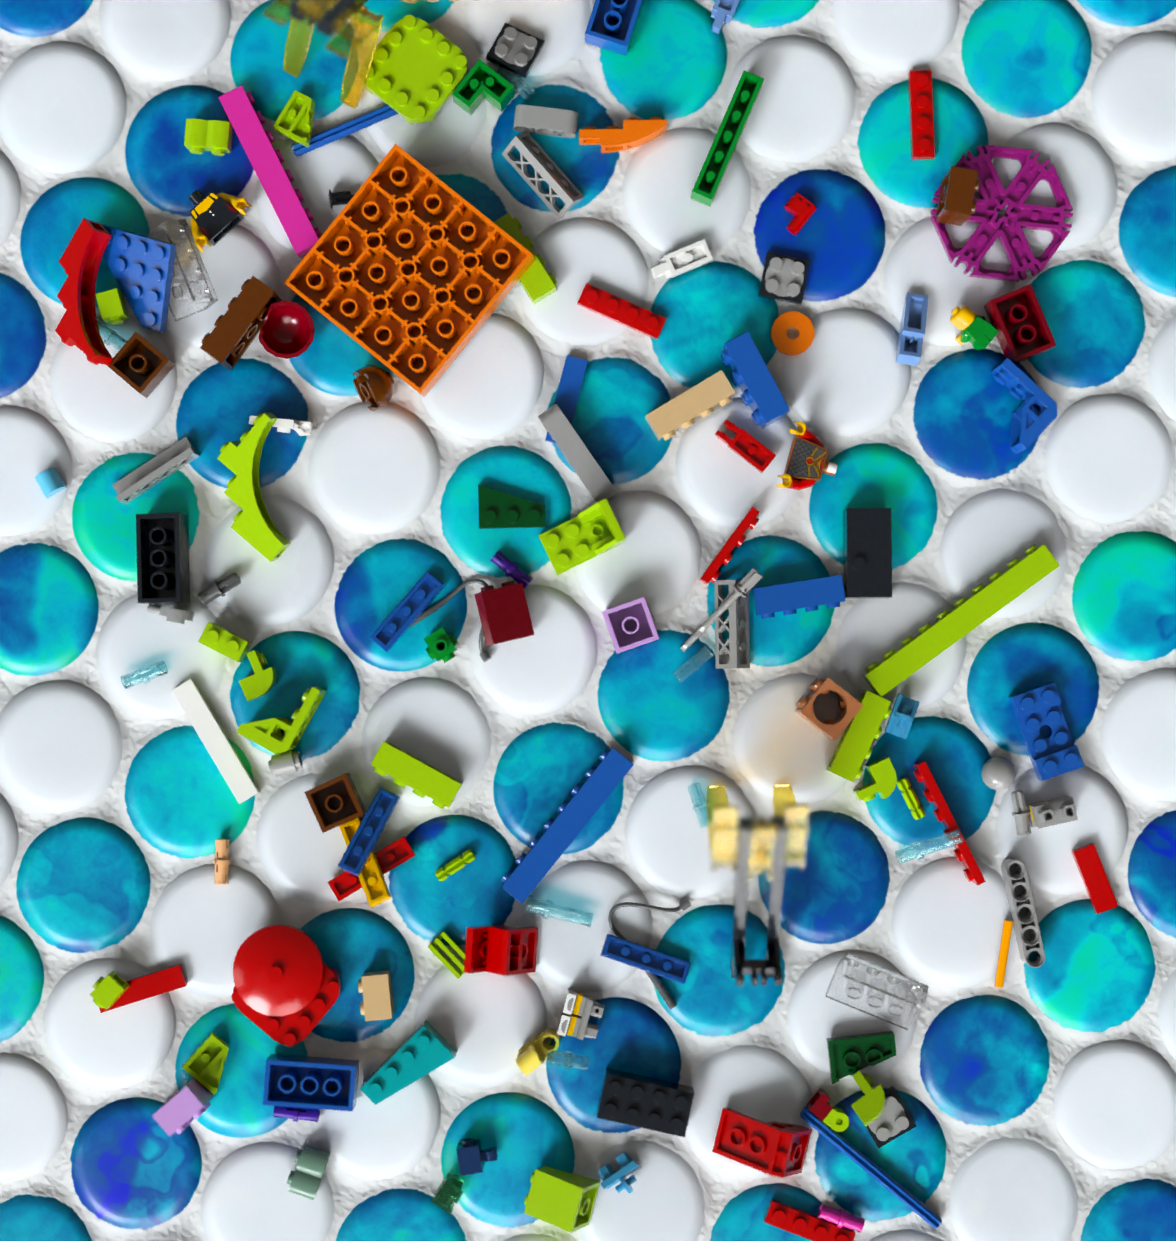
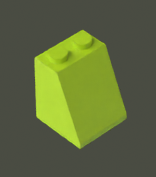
M547 1166L535 1169L530 1178V1183H532L530 1192L525 1197L524 1204L526 1206L524 1213L570 1233L588 1226L600 1181Z

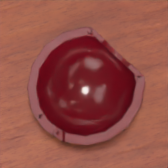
M280 301L273 303L269 306L259 333V342L267 352L275 357L286 359L297 357L308 350L313 342L315 332L313 320L306 309L296 302Z

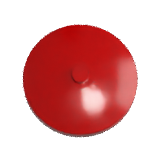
M270 925L251 934L238 949L233 964V979L241 998L254 1010L270 1016H285L303 1009L318 993L324 976V962L317 944L304 931L289 925Z

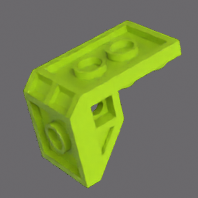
M606 498L579 513L577 517L538 535L557 575L621 545L626 540Z
M320 686L307 689L302 697L304 703L300 709L297 708L291 717L292 721L284 717H276L240 724L236 733L274 754L295 749L327 690Z

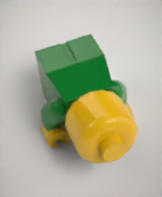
M966 305L956 306L951 311V323L962 332L955 338L960 345L969 341L976 350L985 349L999 333L990 323L985 321L984 316L975 315Z

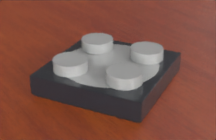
M505 23L490 48L486 60L526 78L545 41Z
M767 252L758 297L801 305L810 260Z
M894 1086L884 1090L886 1105L881 1116L866 1127L878 1149L916 1127L914 1120Z

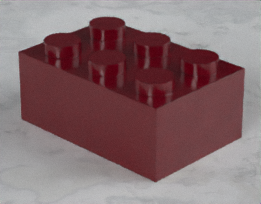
M1031 284L990 300L984 306L991 325L999 332L996 337L1005 358L1010 359L1014 364L1049 351L1056 346Z

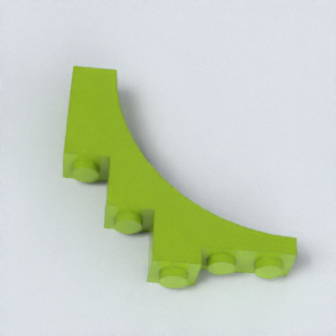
M261 413L253 421V428L241 436V443L239 441L226 442L221 447V454L217 459L237 475V477L233 476L226 485L228 488L224 492L243 509L233 518L235 522L231 528L272 562L278 560L291 543L275 526L265 507L261 493L259 478L261 453L266 437L278 419L272 413Z

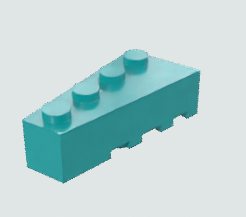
M426 1020L363 1082L360 1090L376 1105L454 1059L457 1051Z

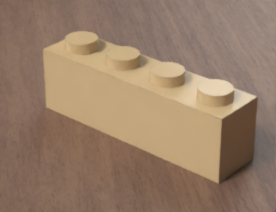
M720 370L648 413L645 419L658 441L662 438L666 441L676 435L675 431L683 427L685 430L695 424L694 419L702 416V418H705L714 412L713 408L719 404L723 407L732 402L733 399L731 397L734 396L735 391L723 371Z

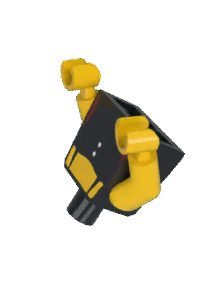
M199 190L194 191L189 196V200L195 205L190 210L192 216L190 226L195 240L194 243L200 252H204L202 250L204 245H209V247L215 246L244 219L242 216L246 215L244 208L247 206L251 208L252 205L244 198H238L222 192L218 194L210 192L204 196Z

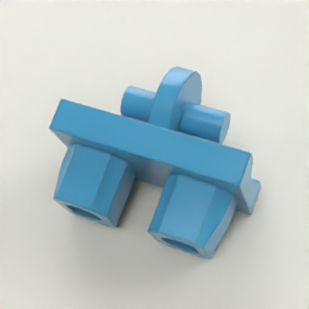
M898 694L884 732L907 739L920 702Z
M623 1152L615 1158L621 1167L619 1171L615 1173L610 1164H606L598 1170L603 1181L600 1184L603 1189H609L621 1181L615 1187L617 1192L619 1193L626 1189L630 1194L633 1192L631 1184L637 1181L634 1175L626 1178V1176L641 1166L627 1152Z

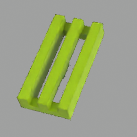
M443 931L428 945V948L459 979L465 973L464 964L446 947L441 939L444 938L464 960L465 952ZM436 944L454 961V963L461 969L460 971H458L449 962V960L435 947Z

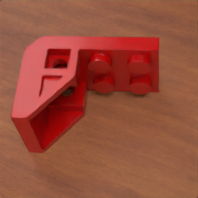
M726 1107L722 1109L712 1152L770 1176L784 1178L802 1173L812 1129L776 1121L765 1123Z

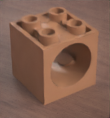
M829 677L816 678L809 687L811 689L810 693L806 696L803 695L795 704L798 707L795 712L827 738L836 740L863 705ZM831 691L840 700V713L836 719L823 720L822 723L814 715L813 702L818 694H828Z

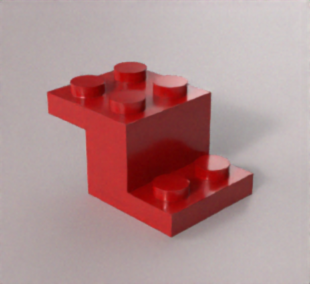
M500 924L467 927L464 972L470 974L490 972L503 976L535 972L538 927L516 928Z

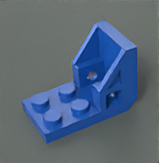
M1006 358L991 372L999 384H1005L1011 390L1010 394L1015 399L1023 401L1011 414L1010 449L1015 454H1018L1027 449L1057 417V403L1010 359Z

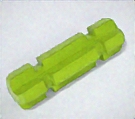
M906 777L898 780L896 784L899 790H902L901 794L908 808L912 810L913 818L915 820L923 818L925 812L919 806L920 802L913 788H910L909 780Z
M468 849L462 853V856L459 855L447 863L444 868L441 867L436 870L435 875L441 882L447 879L448 875H453L465 867L466 863L469 864L474 861L476 857L472 850Z

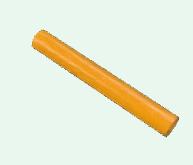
M1004 920L994 986L1001 988L1004 986L1013 921Z

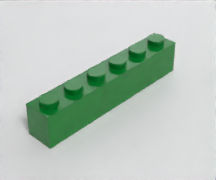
M745 70L743 71L694 185L690 199L711 207L762 88L764 78Z

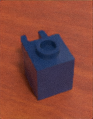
M474 1138L461 1140L456 1149L461 1176L482 1173L484 1169L483 1161H495L498 1157L497 1147L481 1150L480 1140H474Z

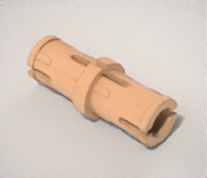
M215 839L216 850L215 859H213V864H215L214 884H229L228 871L229 864H231V859H229L230 839Z

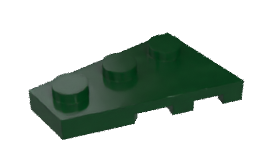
M478 485L479 529L545 528V505Z
M893 1031L826 1038L832 1084L839 1082V1079L848 1075H854L863 1068L874 1066L896 1056Z

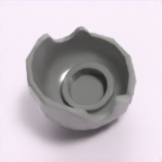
M993 757L983 764L981 775L983 782L989 788L1003 790L1010 787L1015 781L1016 771L1014 765L1007 758Z

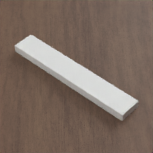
M193 679L173 689V694L238 803L241 804L258 794L259 790Z

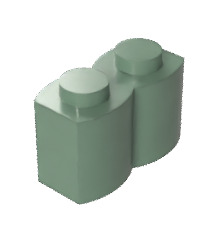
M305 1145L303 1150L299 1149L294 1160L295 1163H298L296 1170H291L287 1180V1184L290 1185L288 1191L314 1200L331 1153L309 1145Z

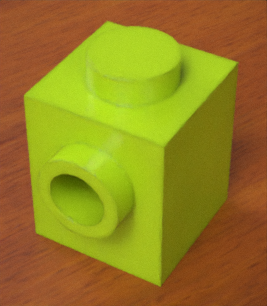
M115 288L95 294L102 320L106 323L118 325L123 323L124 319L129 318L124 296L120 290Z
M113 971L105 978L101 976L93 984L94 990L90 996L94 998L93 1002L98 1007L107 1010L121 997L130 985Z

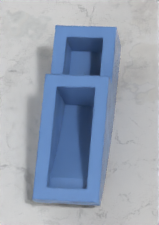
M906 293L895 363L917 366L921 359L927 318V295Z

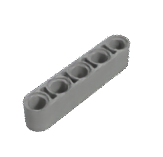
M555 404L538 416L540 422L552 439L556 441V445L596 503L605 498L608 500L617 494V491L558 405Z
M1007 858L1001 864V872L1019 954L1024 963L1033 968H1038L1045 962V952L1027 870L1022 861L1015 858ZM1016 863L1018 866L1017 872L1010 874V865ZM1021 885L1023 889L1022 893L1018 896H1015V887ZM1022 907H1026V916L1020 918L1019 910ZM1027 929H1031V937L1029 939H1024V932ZM1036 951V959L1029 961V953Z

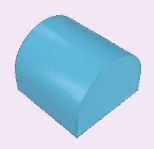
M56 468L44 470L35 477L46 498L67 488Z

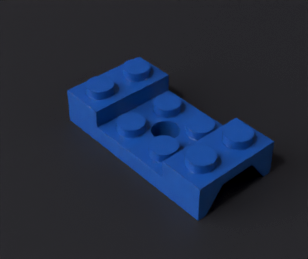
M1049 682L1041 687L1008 697L1038 780L1044 781L1084 767L1078 747L1073 743L1060 706L1062 702L1054 682ZM1043 725H1047L1050 728V734L1045 738L1039 732Z

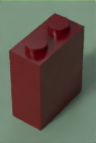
M514 581L501 583L502 587L494 589V585L481 588V592L474 594L486 646L534 635L522 583L515 584Z

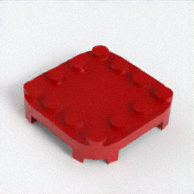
M324 963L323 981L316 996L303 1009L285 1016H270L254 1010L244 1002L235 986L231 998L239 1011L274 1041L291 1047L304 1040L334 1005L341 994L342 984L339 973Z

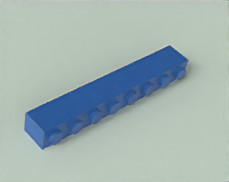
M614 747L611 750L607 748L598 758L601 760L597 767L592 766L585 774L587 780L583 785L580 783L576 785L571 792L574 795L569 802L564 800L557 809L559 815L555 820L550 818L543 827L546 831L541 837L535 836L529 844L532 847L527 854L523 852L515 862L518 866L512 872L509 869L501 879L504 882L501 888L521 904H523L634 765Z

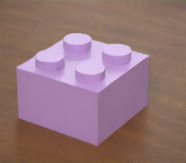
M644 597L602 611L616 654L659 639Z
M193 1078L164 1103L152 1117L169 1137L175 1132L180 1134L189 1126L194 1118L197 1119L211 1105L209 1100L214 1095Z

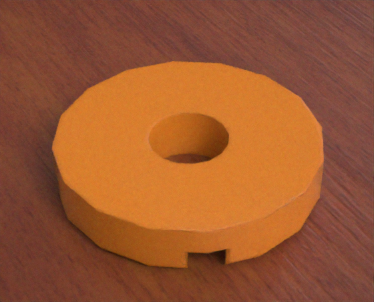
M799 312L781 314L774 321L771 328L772 343L780 353L787 356L802 354L811 346L814 339V327L811 320ZM794 328L798 331V337L790 339L787 337L786 331Z

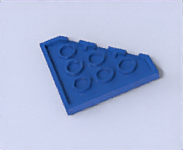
M102 224L112 235L104 250L103 258L140 325L143 328L159 333L165 332L176 244Z

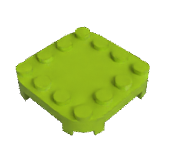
M406 15L393 25L366 58L361 69V75L368 91L371 94H375L404 117L406 122L412 125L414 123H431L436 119L437 112L468 74L467 59L461 49L426 21L413 15Z

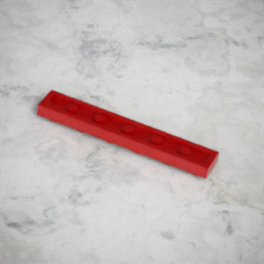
M921 760L913 764L916 769L913 773L917 781L923 783L925 787L923 793L929 803L932 802L935 807L933 813L938 822L942 821L946 828L943 830L948 842L952 841L956 848L953 850L955 857L959 862L962 861L966 868L963 870L965 877L969 882L972 881L976 885L986 882L926 762Z

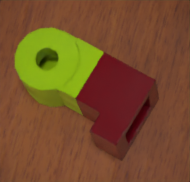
M819 1088L806 1104L807 1107L837 1132L846 1130L849 1126L848 1116L843 1109L831 1105L828 1102L830 1099L829 1095L822 1088Z

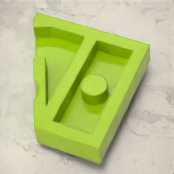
M295 90L274 123V130L308 148L310 146L315 110L314 100Z
M212 1032L184 1062L182 1068L215 1094L218 1089L229 1045Z

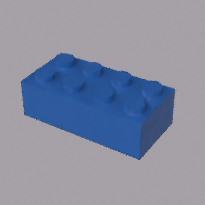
M595 0L585 32V43L627 56L644 0Z
M747 331L725 343L721 350L722 355H720V359L725 367L729 366L732 372L730 375L731 380L736 387H740L743 393L741 398L744 404L751 407L753 411L751 417L756 425L760 424L763 429L784 418L790 409L749 332Z
M270 1054L266 1059L263 1105L353 1111L357 1101L360 1060Z

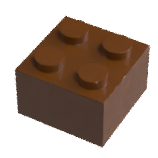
M950 167L942 178L935 222L962 226L966 220H969L970 215L974 214L976 209V200H973L974 192L978 191L980 179L977 178L978 170Z
M135 332L113 357L108 367L138 393L148 398L175 364Z
M349 772L304 792L322 833L362 816L367 812Z

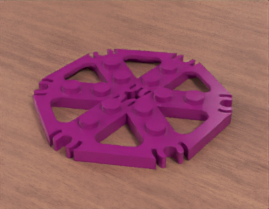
M992 145L979 146L976 149L978 157H974L969 150L966 153V157L963 154L955 167L978 170L977 178L980 179L978 192L981 199H973L976 200L975 212L965 222L980 223V225L962 248H955L947 233L945 223L935 222L937 209L930 211V214H932L930 218L950 263L958 257L954 267L956 268L960 263L966 265L963 274H967L973 268L972 273L968 277L1012 282L1024 281L1027 279L1025 270H1029L1032 276L1037 275V270L1039 274L1070 233V231L1065 230H1069L1072 224H1066L1064 218H1071L1073 216L1071 212L1073 208L1053 164L1045 170L1049 160L1047 159L1043 164L1037 162V158L1040 155L1039 152L1030 159L1031 154L1035 150ZM994 158L1018 160L1021 164V169L1005 190L992 163ZM1045 180L1048 182L1056 199V206L1023 204V202L1037 183ZM941 185L933 195L938 197H934L931 203L938 204ZM1006 205H1008V207L1005 210L1006 212L1004 213L1007 217L1003 216L1001 217V219L999 218L998 221L995 222L999 214L996 210L1000 211L1004 209ZM1022 228L1044 230L1052 233L1053 239L1040 257H1034ZM998 237L1011 265L1008 271L984 269L981 266L982 258Z

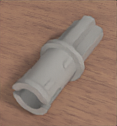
M1021 790L1013 791L1011 793L1014 808L1012 816L1015 819L1017 835L1031 834L1028 817L1030 811L1026 810L1024 793Z

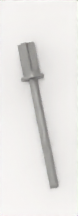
M752 568L737 585L734 584L735 592L687 639L680 649L685 652L739 596L746 598V594L763 577L760 572Z

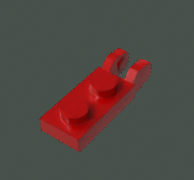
M725 420L723 423L725 427L735 433L736 436L731 440L725 433L717 430L715 435L727 444V447L760 473H763L776 455L745 430L738 428L729 420Z

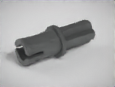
M232 573L219 582L214 581V585L199 592L198 597H202L200 601L207 605L220 596L224 597L226 592L241 584V579L237 573Z

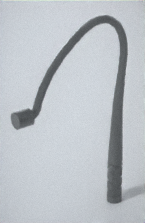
M480 579L465 581L438 603L424 610L409 628L437 611L467 585L472 583H479L484 587L489 585ZM481 626L479 634V650L481 653L479 655L483 662L491 659V656L483 648L484 633Z
M687 898L681 901L679 906L675 908H662L633 902L619 903L611 908L608 921L615 935L625 939L613 924V914L617 909L621 907H637L660 912H677L681 909L686 910L691 906V903ZM646 972L670 1009L674 1008L677 1003L660 978L655 974Z

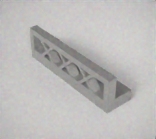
M528 132L516 135L503 151L502 155L558 219H561L573 205L580 203L584 198V195ZM514 147L519 150L521 160H516L510 153ZM526 164H531L534 167L535 176L528 174ZM541 181L548 183L549 193L542 190ZM555 197H560L566 204L561 210L556 206Z
M184 437L114 483L112 486L118 494L116 498L124 504L129 503L199 457V454L189 439Z
M716 580L714 582L715 611L735 592L733 585H737L741 580ZM722 585H729V594L726 598L722 595ZM749 592L746 594V598L739 596L727 608L729 616L726 620L722 617V614L715 620L716 669L750 668ZM725 629H727L729 632V639L727 640V642H725L723 639V632ZM725 651L730 655V664H723V654Z

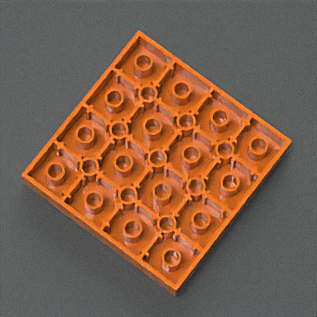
M395 144L286 279L284 284L425 398L532 265L535 258L530 251Z

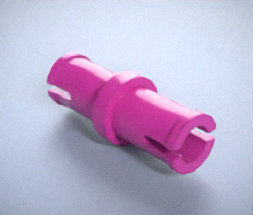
M821 1204L818 1210L817 1217L819 1219L835 1223L839 1228L844 1226L859 1233L863 1230L865 1219L848 1214L844 1209L837 1210Z

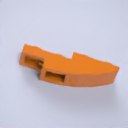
M630 117L627 120H623V129H618L616 126H608L605 129L587 126L579 129V145H601V153L628 150L643 145L664 133L667 128V120H662L661 117H651L649 120Z

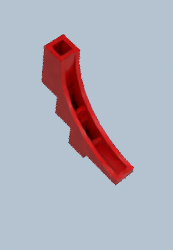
M83 218L59 260L68 277L57 295L63 303L66 312L55 331L61 337V341L68 346L76 345L78 349L82 350L87 356V360L92 364L109 366L113 358L106 349L99 333L95 311V288L101 259L112 235L101 223Z

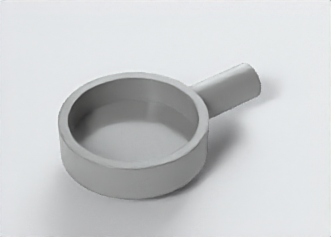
M149 604L147 607L148 613L167 616L166 621L184 624L185 620L193 621L195 613Z

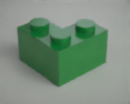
M479 59L454 90L452 96L454 103L470 115L474 113L484 99L502 112L515 96V89L511 83Z

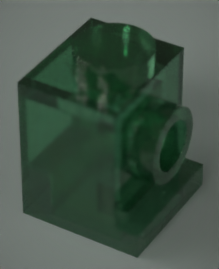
M448 1173L434 1193L432 1202L451 1214L454 1203H457L463 1194L461 1189L465 1181L456 1174L452 1176Z

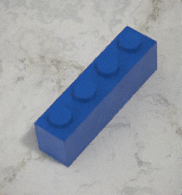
M842 575L752 589L756 615H761L762 619L775 617V612L783 611L784 615L796 614V609L805 608V612L819 610L818 606L826 604L827 609L841 607L840 602L846 601Z

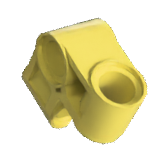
M553 1028L546 1029L518 1050L515 1061L525 1075L530 1074L542 1065L545 1059L558 1049L561 1036L557 1035V1030ZM546 1037H552L555 1039L556 1043L554 1045H548L545 1043L544 1039Z

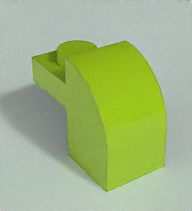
M259 650L246 653L255 674L239 680L247 701H253L268 694L275 686L277 680L276 668L270 667L266 669L265 665H268L264 653H260Z
M883 757L866 765L873 782L854 790L856 799H863L864 802L874 799L877 792L880 798L885 799L894 791L897 775L890 758Z
M858 1071L852 1077L865 1095L851 1106L867 1127L883 1113L886 1097L881 1085L872 1089L871 1087L874 1083L867 1073L862 1075Z

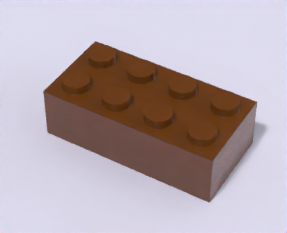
M254 276L243 283L241 293L238 297L232 298L228 304L229 309L224 316L220 315L214 324L216 327L211 333H207L201 341L202 346L200 348L230 371L260 332L269 306L282 301L274 290Z

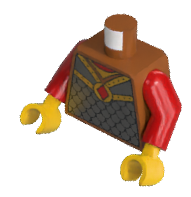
M794 421L793 423L797 424V430L790 429V433L798 436H795L792 440L784 474L777 476L783 480V483L777 484V487L802 490L812 487L815 482H819L822 473L834 476L838 464L826 461L828 450L825 449L824 443L812 431L807 429L803 422Z

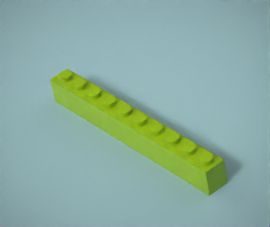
M1036 544L1032 545L1024 551L1026 555L1020 560L1016 557L1007 564L1009 568L1001 572L999 570L989 577L991 581L986 585L981 583L972 589L973 594L967 599L963 596L957 600L952 610L948 612L946 609L936 616L938 620L933 624L928 622L918 629L920 633L914 638L911 635L900 642L902 646L895 651L892 648L883 655L884 660L878 664L875 661L865 668L866 673L862 676L875 694L880 697L885 695L1058 568L1060 565L1044 544L1036 546Z

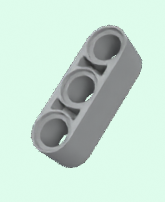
M523 104L516 105L513 129L532 134L574 138L576 137L579 114L571 110Z

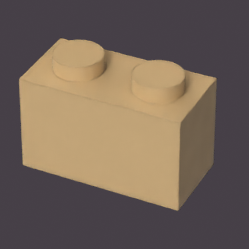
M390 970L363 973L361 979L358 980L359 993H363V1002H360L361 1015H365V1021L392 1019L394 1016Z

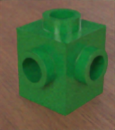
M444 627L424 638L428 645L426 651L432 660L436 658L438 662L443 660L446 663L456 656L454 652L458 650L456 645L459 643L453 633L448 634ZM442 642L445 644L444 650L439 649V644Z

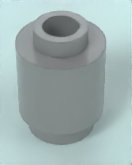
M290 750L275 754L268 761L270 772L275 773L277 777L297 772L298 769L303 768L299 751L294 752Z

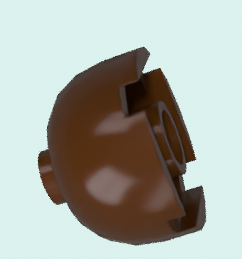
M373 365L362 367L353 372L352 375H356V378L353 379L355 389L363 402L368 401L370 404L368 408L371 411L383 407L390 401L393 394L392 384H394V380L389 372H385L383 369Z

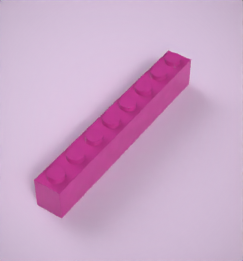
M240 86L218 98L297 256L301 259L307 255L322 234L318 227L313 228L310 221L314 220L309 208H303L301 202L304 201V198L299 188L294 190L291 182L295 180L289 169L284 170L281 163L285 162L279 149L274 150L272 143L275 140L270 130H264L262 124L265 123V120L260 110L255 112L252 105L256 102L251 92H245L244 88Z

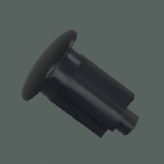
M329 189L328 197L331 209H333L332 205H346L354 195H351V191L331 192V189Z

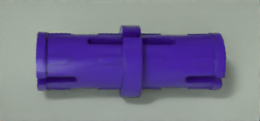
M500 550L490 560L505 572L504 575L506 577L510 576L518 584L522 583L524 589L533 579L518 567L519 564L517 562L513 563Z
M274 1106L273 1116L274 1118L293 1119L294 1122H298V1120L318 1122L320 1109Z

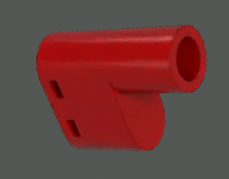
M799 193L792 196L784 206L794 216L787 225V230L797 235L817 209L814 204Z

